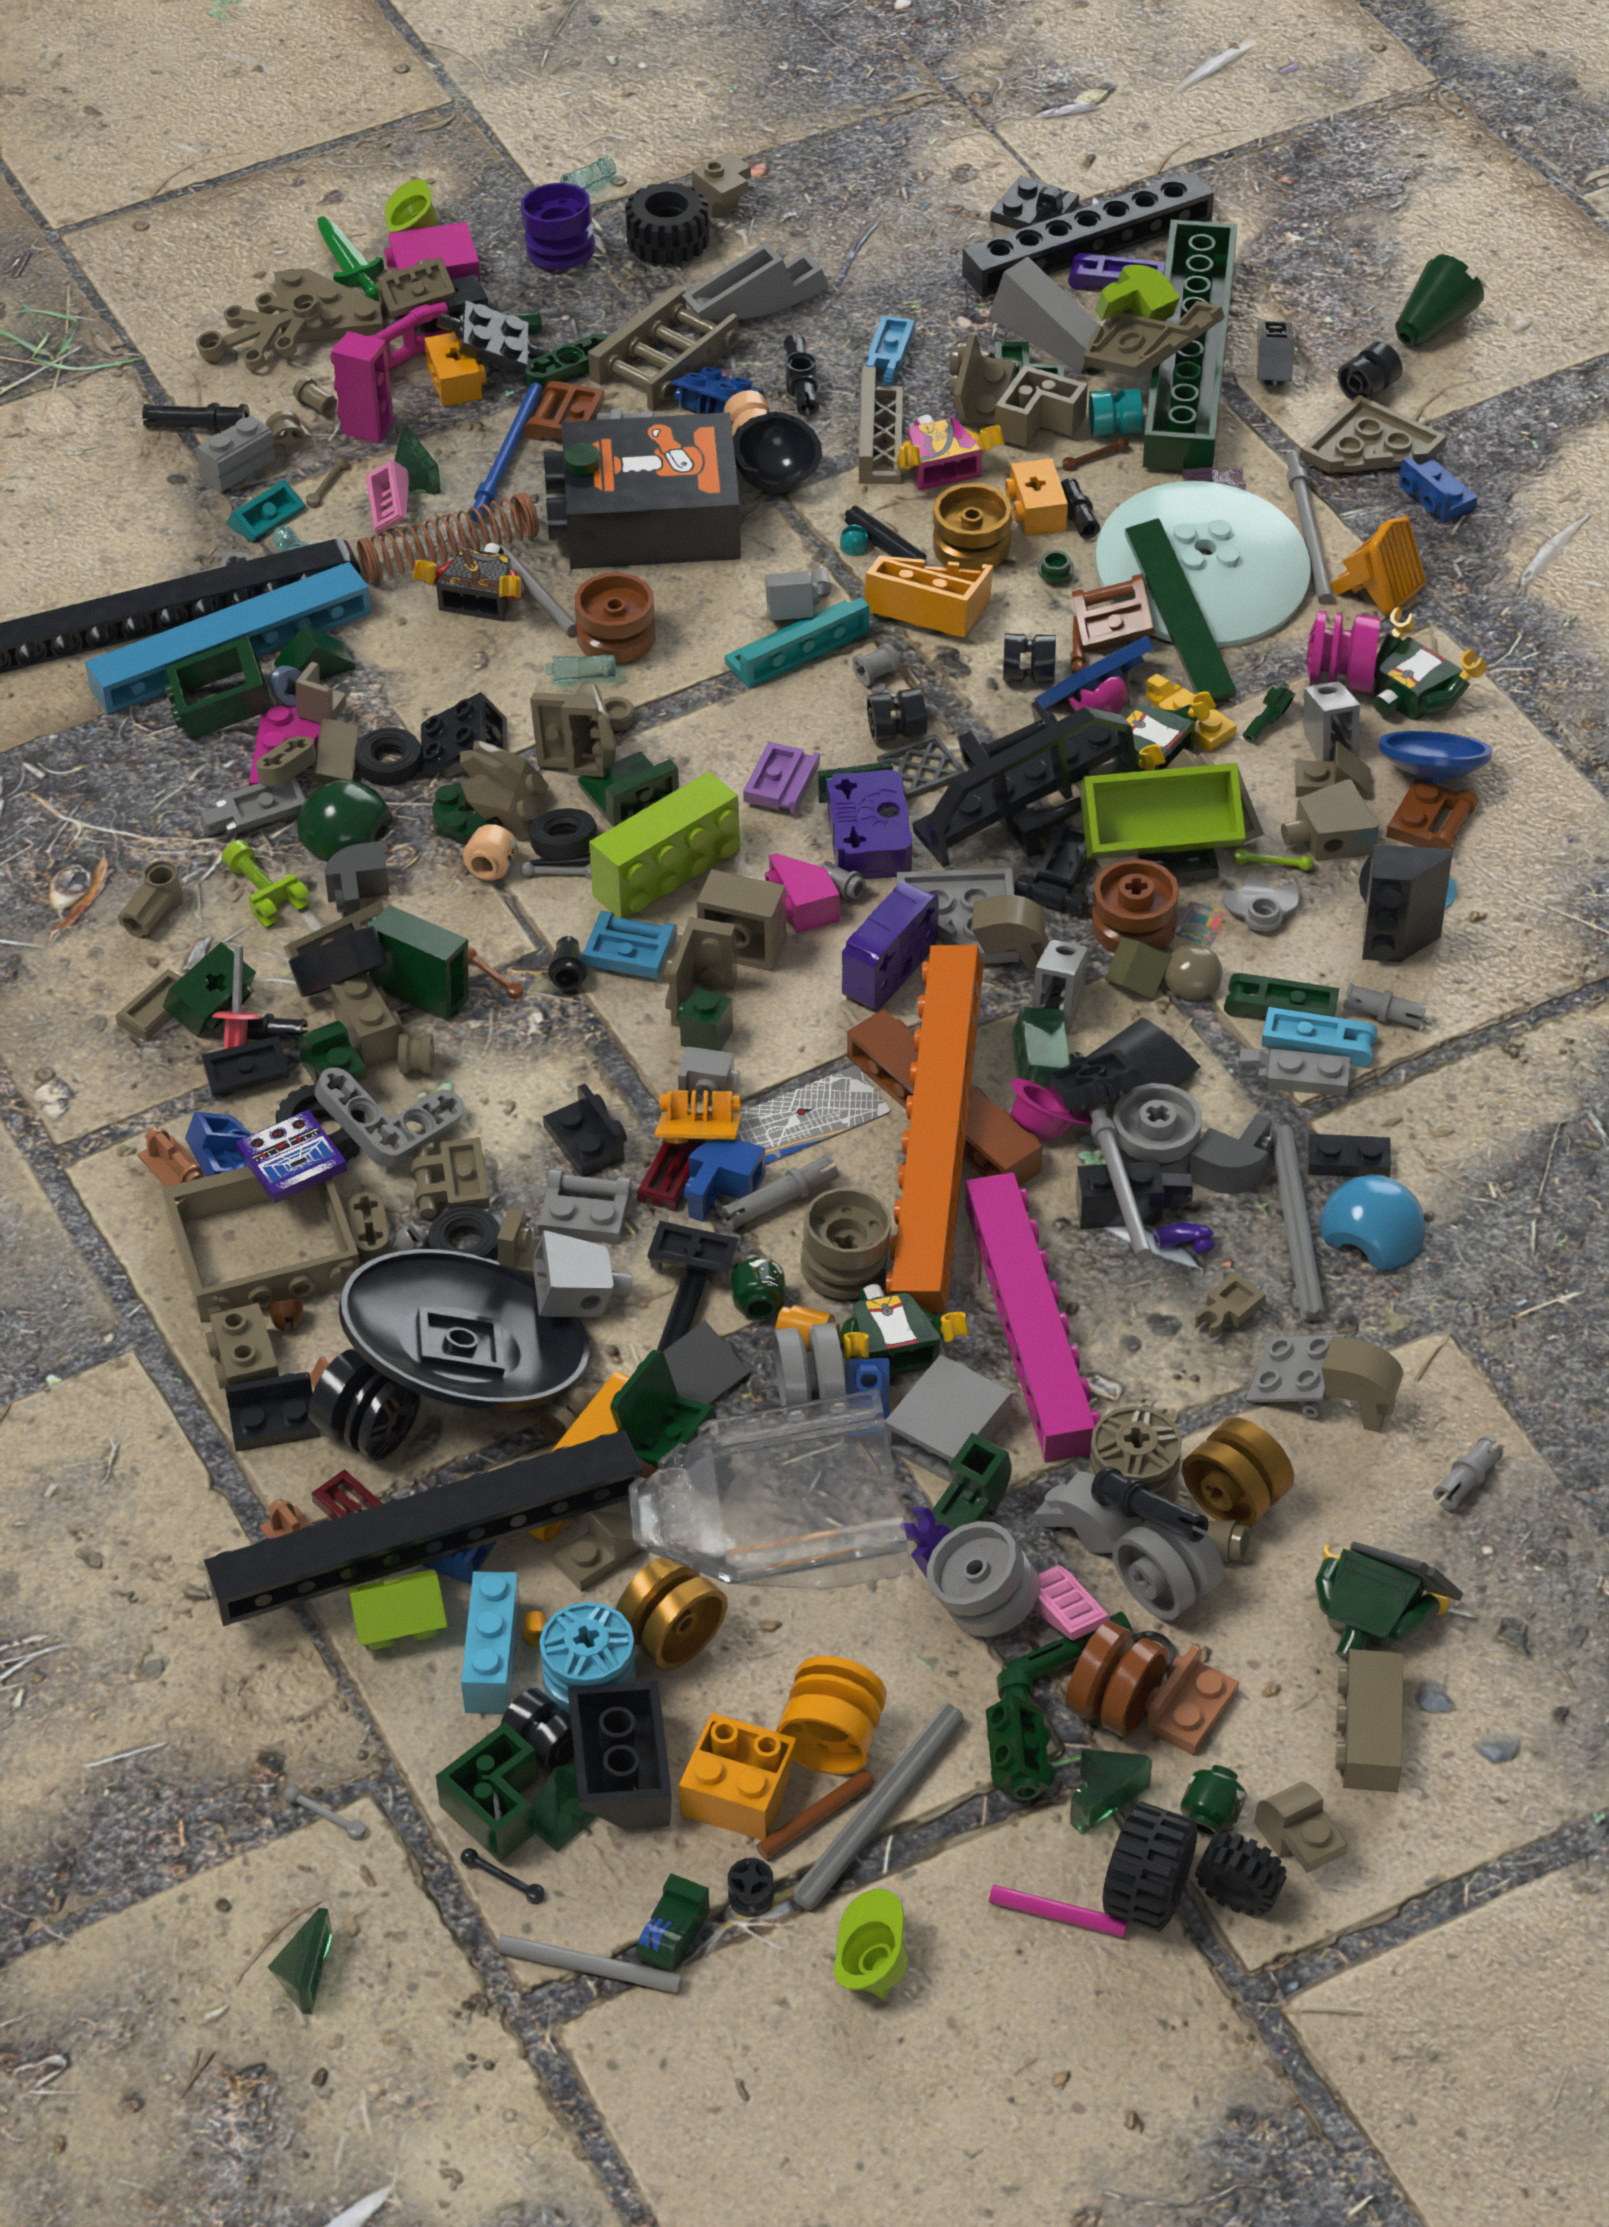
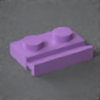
M768 742L743 790L744 802L779 810L780 807L789 808L790 813L795 814L820 765V753L814 752L813 756L804 754L803 749Z

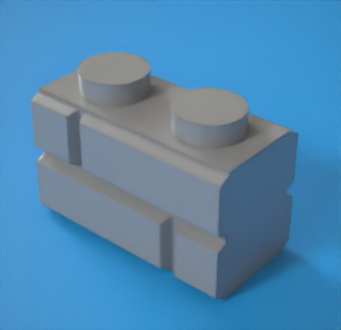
M249 416L238 420L236 425L220 434L211 436L208 441L196 447L197 460L200 462L198 464L199 474L202 480L218 492H223L274 462L276 457L275 449L272 446L274 444L273 434L270 428L255 417Z

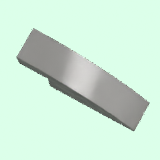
M766 241L682 296L701 319L724 320L732 313L738 315V319H749L796 305L829 287L822 268L807 251L784 264L783 259Z

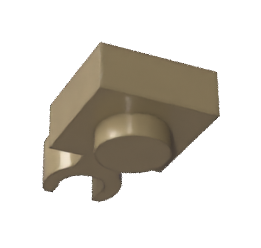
M1234 1271L1207 1294V1306L1202 1307L1196 1312L1194 1327L1198 1328L1203 1322H1212L1213 1324L1209 1326L1208 1337L1210 1339L1220 1335L1223 1325L1227 1321L1238 1328L1265 1305L1266 1293Z

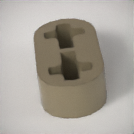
M307 736L289 738L256 761L260 783L266 786L284 784L311 766L317 759L313 739Z
M361 1192L354 1195L349 1200L347 1206L350 1230L359 1254V1260L366 1263L374 1258L390 1253L391 1245L383 1199L376 1193ZM370 1210L372 1219L364 1220L362 1211ZM374 1235L376 1245L368 1246L366 1236Z

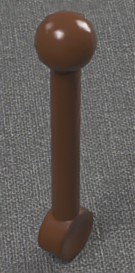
M1121 437L1114 444L1077 458L1066 457L1063 460V469L1065 471H1074L1077 465L1115 450L1125 451L1128 447V441Z

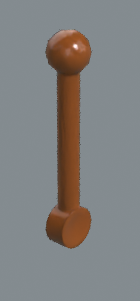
M468 948V963L473 962L507 989L509 998L519 999L522 997L523 988L521 984L510 983L477 956L475 949Z

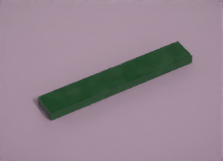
M1153 519L1125 528V537L1140 571L1143 573L1148 589L1195 694L1207 691L1215 703L1236 697L1234 683L1160 519Z

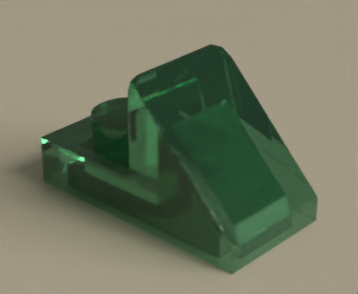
M1083 1750L1081 1752L1080 1774L1087 1782L1081 1785L1071 1798L1070 1824L1083 1835L1147 1789L1151 1782L1152 1760L1143 1754Z

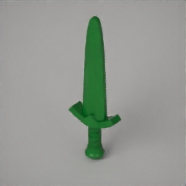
M324 216L319 217L317 221L321 235L343 271L334 273V281L346 287L361 286L365 296L379 302L378 285L374 283L373 279L385 269L383 258L376 257L371 263H368L331 220Z

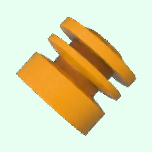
M816 1656L805 1659L796 1670L794 1683L791 1685L789 1692V1702L784 1706L776 1732L797 1738L793 1761L809 1770L830 1775H846L858 1772L867 1762L874 1740L875 1728L879 1725L881 1712L886 1703L887 1690L882 1680L875 1673L855 1661L838 1656Z

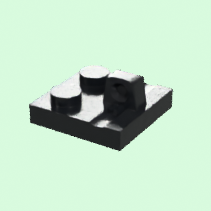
M1020 175L992 208L990 221L1019 230L1073 212L1079 205V194L1064 191L1059 187Z

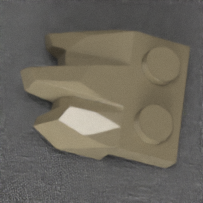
M474 741L473 750L460 752V764L470 776V780H462L460 783L468 803L484 820L497 816L518 841L529 838L530 825L539 815L549 786L548 783L526 759L482 741Z

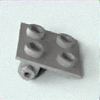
M1346 1335L1270 1337L1246 1397V1402L1299 1401L1303 1408V1414L1309 1418H1316L1319 1414L1324 1413L1326 1409V1392L1321 1367L1333 1336L1347 1338Z

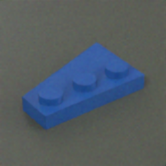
M1145 636L1081 669L1034 699L1035 701L1038 700L1045 710L1078 691L1080 694L1083 689L1092 691L1100 685L1099 679L1104 682L1108 678L1123 674L1120 669L1121 667L1127 673L1143 664L1145 661L1142 655L1154 649L1148 636Z

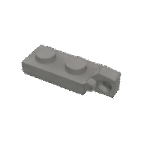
M296 777L276 786H266L258 783L224 794L223 799L215 803L216 808L201 812L200 823L206 836L221 833L225 830L227 834L239 833L299 813L306 798Z
M1269 1048L1241 1049L1238 1062V1077L1258 1079L1260 1082L1267 1083V1089L1345 1097L1348 1090L1351 1057L1280 1049L1270 1050Z

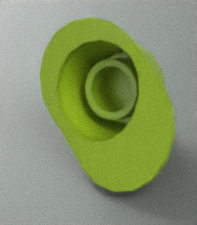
M415 179L406 182L389 197L385 206L387 229L390 233L437 225L438 216L432 204L430 187L426 181Z
M872 1889L860 1894L849 1904L842 1915L839 1925L834 1962V1976L840 1986L848 1990H864L882 1999L889 1996L890 1988L902 1979L908 1968V1951L903 1942V1905L892 1892L886 1889Z

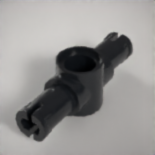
M790 335L784 340V348L787 354L785 360L786 390L788 394L796 398V407L800 415H806V408L809 409V414L813 415L819 409L815 394L817 391L816 358L806 351V342L802 335H796L797 342H794L793 335Z

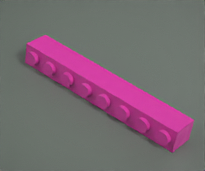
M1014 1172L966 1180L965 1208L1044 1462L1090 1455L1092 1432L1100 1418L1097 1410L1091 1411L1088 1404L1091 1401L1089 1383L1086 1377L1080 1378L1078 1369H1080L1078 1349L1075 1344L1069 1345L1067 1339L1070 1336L1068 1318L1065 1312L1059 1313L1057 1305H1059L1057 1284L1054 1280L1049 1281L1047 1277L1049 1273L1048 1257L1045 1249L1039 1250L1037 1246L1039 1231L1035 1218L1029 1219L1027 1215L1029 1200L1026 1189L1018 1187Z

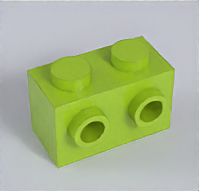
M434 1568L347 1588L357 1640L360 1646L368 1644L370 1650L390 1647L395 1644L394 1638L412 1635L413 1640L432 1638L439 1635L438 1629L448 1627L438 1575Z

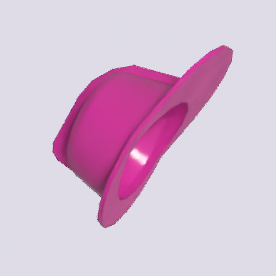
M1021 1078L1011 1080V1088L1016 1093L1010 1115L1027 1133L1034 1134L1039 1140H1052L1060 1137L1073 1122L1087 1125L1093 1123L1089 1107L1081 1110L1065 1109L1046 1088Z

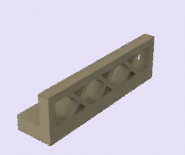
M862 367L859 484H901V470L896 465V459L899 454V448L902 445L903 386H876V367ZM876 398L896 400L884 406L876 401ZM884 418L893 423L885 429L877 424ZM884 440L892 445V447L885 451L876 446ZM885 463L894 471H873V469Z

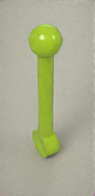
M1237 849L1234 852V861L1240 865L1251 861L1298 866L1304 871L1312 869L1314 865L1313 859L1308 856L1296 859L1249 854L1246 849Z

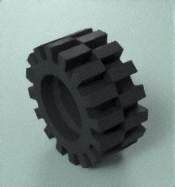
M1222 1833L1221 1837L1217 1834L1208 1844L1196 1868L1195 1877L1199 1878L1197 1881L1199 1887L1207 1888L1205 1891L1207 1896L1210 1898L1216 1896L1219 1898L1217 1901L1219 1905L1224 1907L1227 1903L1232 1906L1231 1910L1236 1913L1243 1909L1248 1916H1253L1255 1912L1259 1916L1265 1915L1266 1911L1269 1912L1272 1909L1286 1881L1287 1876L1285 1874L1287 1871L1285 1866H1280L1282 1861L1278 1856H1270L1272 1850L1266 1846L1262 1849L1257 1847L1258 1841L1250 1838L1249 1842H1246L1243 1835L1235 1834L1234 1838L1229 1833Z

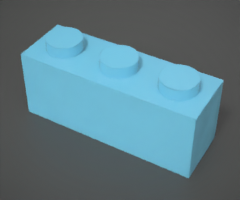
M473 1572L461 1679L465 1713L505 1714L511 1705L520 1613L517 1573Z

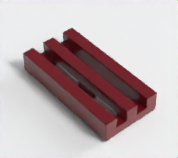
M690 1140L681 1144H672L664 1141L637 1190V1201L645 1203L647 1199L652 1200V1205L661 1207L662 1203L667 1204L668 1210L675 1212L684 1196L685 1186L690 1178L689 1158L670 1193L668 1191L689 1152H693L703 1144ZM675 1147L680 1148L667 1169V1173L658 1190L654 1189L653 1187Z
M345 1469L311 1493L313 1503L332 1520L343 1517L347 1513L329 1498L327 1494L348 1513L363 1511L353 1499L347 1497L338 1488L340 1485L344 1486L368 1509L383 1504Z

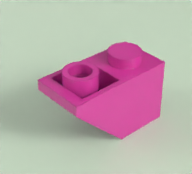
M778 853L769 855V871L765 872V881L786 885V920H790L796 933L840 921L839 892L826 868Z

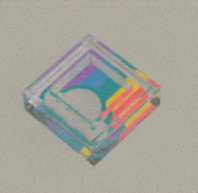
M1190 901L1175 926V935L1211 947L1226 922V912Z

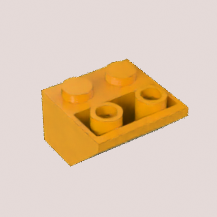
M711 1712L679 1783L680 1815L752 1838L764 1840L769 1836L782 1806L797 1746V1738Z

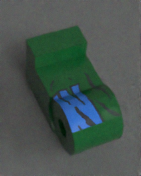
M670 1873L663 1886V1895L651 1915V1920L646 1924L640 1935L636 1948V1958L666 1971L673 1972L680 1964L710 1913L709 1888Z

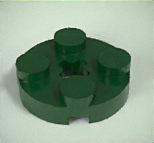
M460 783L444 785L437 789L436 799L432 806L433 823L436 831L444 838H446V833L449 836L455 837L456 843L466 845L479 827L487 824L503 825L497 816L484 820L468 803ZM474 810L475 814L468 815L466 811Z

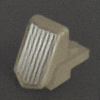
M582 683L575 694L534 693L532 695L530 704L538 766L568 768L569 775L605 777V769H611L614 766L616 742L609 715L598 687L593 683Z

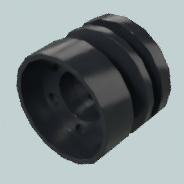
M349 1349L335 1357L324 1370L312 1394L308 1416L311 1426L338 1441L345 1440L346 1445L352 1449L360 1451L370 1459L377 1461L385 1459L393 1453L406 1438L417 1416L421 1394L389 1379L371 1366L355 1349Z

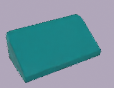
M284 479L232 512L226 523L240 535L254 542L304 510L306 505Z

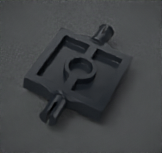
M465 300L460 310V319L440 313L437 319L436 327L455 332L459 341L458 353L519 374H523L528 358L535 359L550 352L549 350L531 345L528 339L529 322L513 315L494 311L482 304H474Z
M1119 1049L1089 1058L1084 1057L1080 1052H1075L1076 1057L1071 1053L1068 1057L1069 1065L1043 1074L1047 1089L1065 1109L1071 1108L1072 1110L1088 1108L1098 1098H1101L1103 1102L1109 1103L1108 1098L1114 1101L1116 1097L1131 1092L1133 1086L1142 1084L1138 1068Z

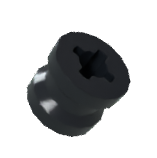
M744 1858L732 1865L727 1874L728 1901L731 1908L739 1915L745 1917H757L765 1914L774 1902L773 1872L770 1866L757 1858Z

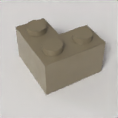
M1024 365L995 405V425L1001 427L1004 441L1023 447L1028 446L1040 427L1072 437L1086 417L1088 384Z

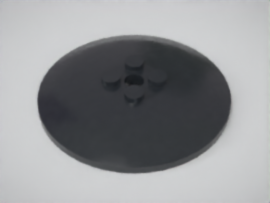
M413 1249L385 1254L366 1262L354 1271L344 1285L339 1302V1318L343 1331L354 1349L371 1366L405 1388L453 1405L484 1410H518L549 1403L567 1394L573 1385L576 1386L585 1371L589 1357L588 1336L579 1317L539 1316L534 1278L522 1271L501 1265L495 1260L479 1257L478 1255L440 1249Z

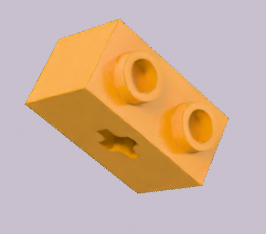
M455 332L424 338L427 367L442 406L483 399L482 384L487 383L484 366L482 363L477 364L478 359L458 353L459 341Z
M1052 458L1011 463L1010 478L1005 479V491L1009 500L1013 499L1014 520L1016 523L1021 522L1025 536L1067 531L1068 502Z

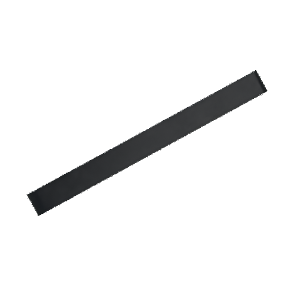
M332 539L0 623V673L162 633L347 562L352 564L359 575L361 568L350 544L344 539Z

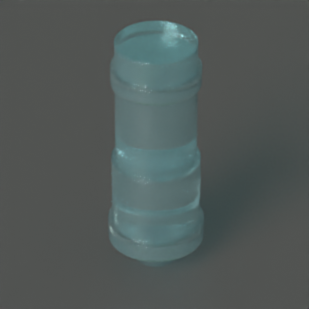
M606 156L592 164L562 175L560 182L575 184L586 190L592 185L615 175L616 165L610 157Z
M607 654L584 657L553 656V663L546 664V675H553L554 682L615 677L614 655Z

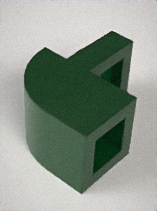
M340 1021L332 1022L299 1036L298 1043L301 1063L314 1084L317 1083L321 1073L328 1068L343 1069L357 1082L367 1079L366 1067L349 1042L348 1030Z
M972 1432L949 1464L952 1482L932 1510L936 1525H947L951 1532L959 1526L982 1521L987 1513L993 1516L1004 1497L1011 1477L1012 1464L1009 1452Z

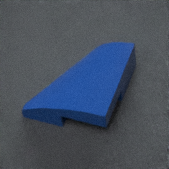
M194 1112L185 1140L207 1177L246 1167L247 1164L237 1152L236 1141L253 1133L246 1130L243 1124L232 1115Z

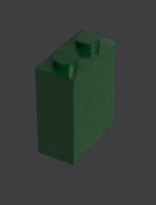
M389 905L378 916L370 920L367 927H376L388 960V964L369 971V976L374 985H381L384 992L447 1020L469 998L468 939L392 905Z

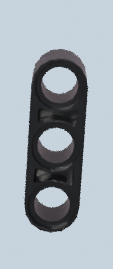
M370 926L288 960L300 996L304 998L330 989L332 984L386 965L388 960L376 927Z

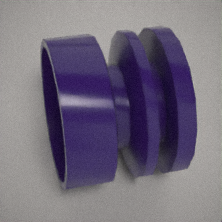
M564 182L549 183L536 187L521 200L523 227L525 228L527 256L533 264L551 270L569 269L583 264L595 253L596 243L594 227L591 223L590 196L585 189L575 184Z

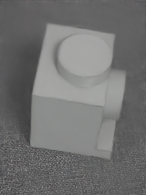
M686 1047L678 1073V1090L688 1091V1098H691L692 1090H697V1099L703 1100L704 1091H709V1101H712V1091H733V1094H737L740 1071L734 1070V1053Z

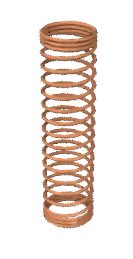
M526 492L513 495L511 501L504 497L500 504L492 501L489 507L481 504L479 510L470 507L468 514L460 510L457 517L449 513L446 520L438 516L436 522L428 519L425 526L417 522L414 529L406 525L403 532L396 528L392 535L387 531L383 532L382 538L374 534L371 539L369 537L358 539L357 550L363 572L370 583L383 580L382 567L374 546V538H377L382 547L387 572L390 577L394 576L393 564L385 546V535H388L392 541L397 567L401 574L405 573L402 555L395 541L396 532H399L403 538L406 558L411 570L414 571L415 559L409 542L406 539V531L410 529L414 535L418 559L426 560L422 544L417 536L418 526L425 533L429 557L433 563L437 564L435 547L428 533V523H431L435 528L442 559L447 562L448 552L439 530L440 519L446 525L449 546L453 556L456 557L459 550L449 525L451 516L457 522V531L462 549H465V546L470 549L465 531L460 523V515L462 513L467 518L469 534L474 549L481 550L478 534L471 520V511L474 510L478 515L480 533L484 545L491 543L485 521L481 516L483 507L489 513L491 531L496 544H502L499 526L492 513L493 504L499 509L505 538L511 544L513 536L509 521L503 510L504 501L510 506L512 524L518 539L523 540V533L528 538L538 536L539 521L533 501Z

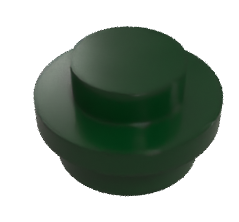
M1055 550L1045 553L1038 564L1039 576L1050 583L1067 581L1074 572V565L1069 555L1062 551Z

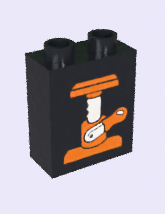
M730 412L561 422L563 451L544 452L546 495L566 494V497L546 498L549 541H569L570 569L741 559L740 505ZM575 443H590L596 446L600 452V467L589 475L579 476L572 474L565 468V450Z

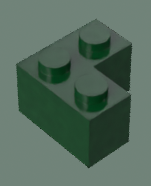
M504 1722L436 1775L439 1806L498 1862H501L534 1835L531 1805L520 1794L538 1780L535 1749Z

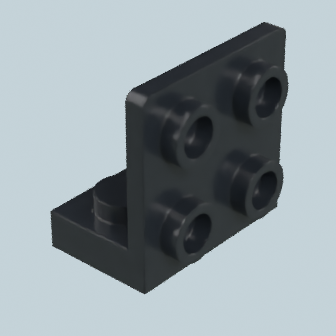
M482 692L459 701L455 706L438 715L429 717L421 724V773L428 778L459 762L460 752L473 750L474 741H482L508 751L507 718Z

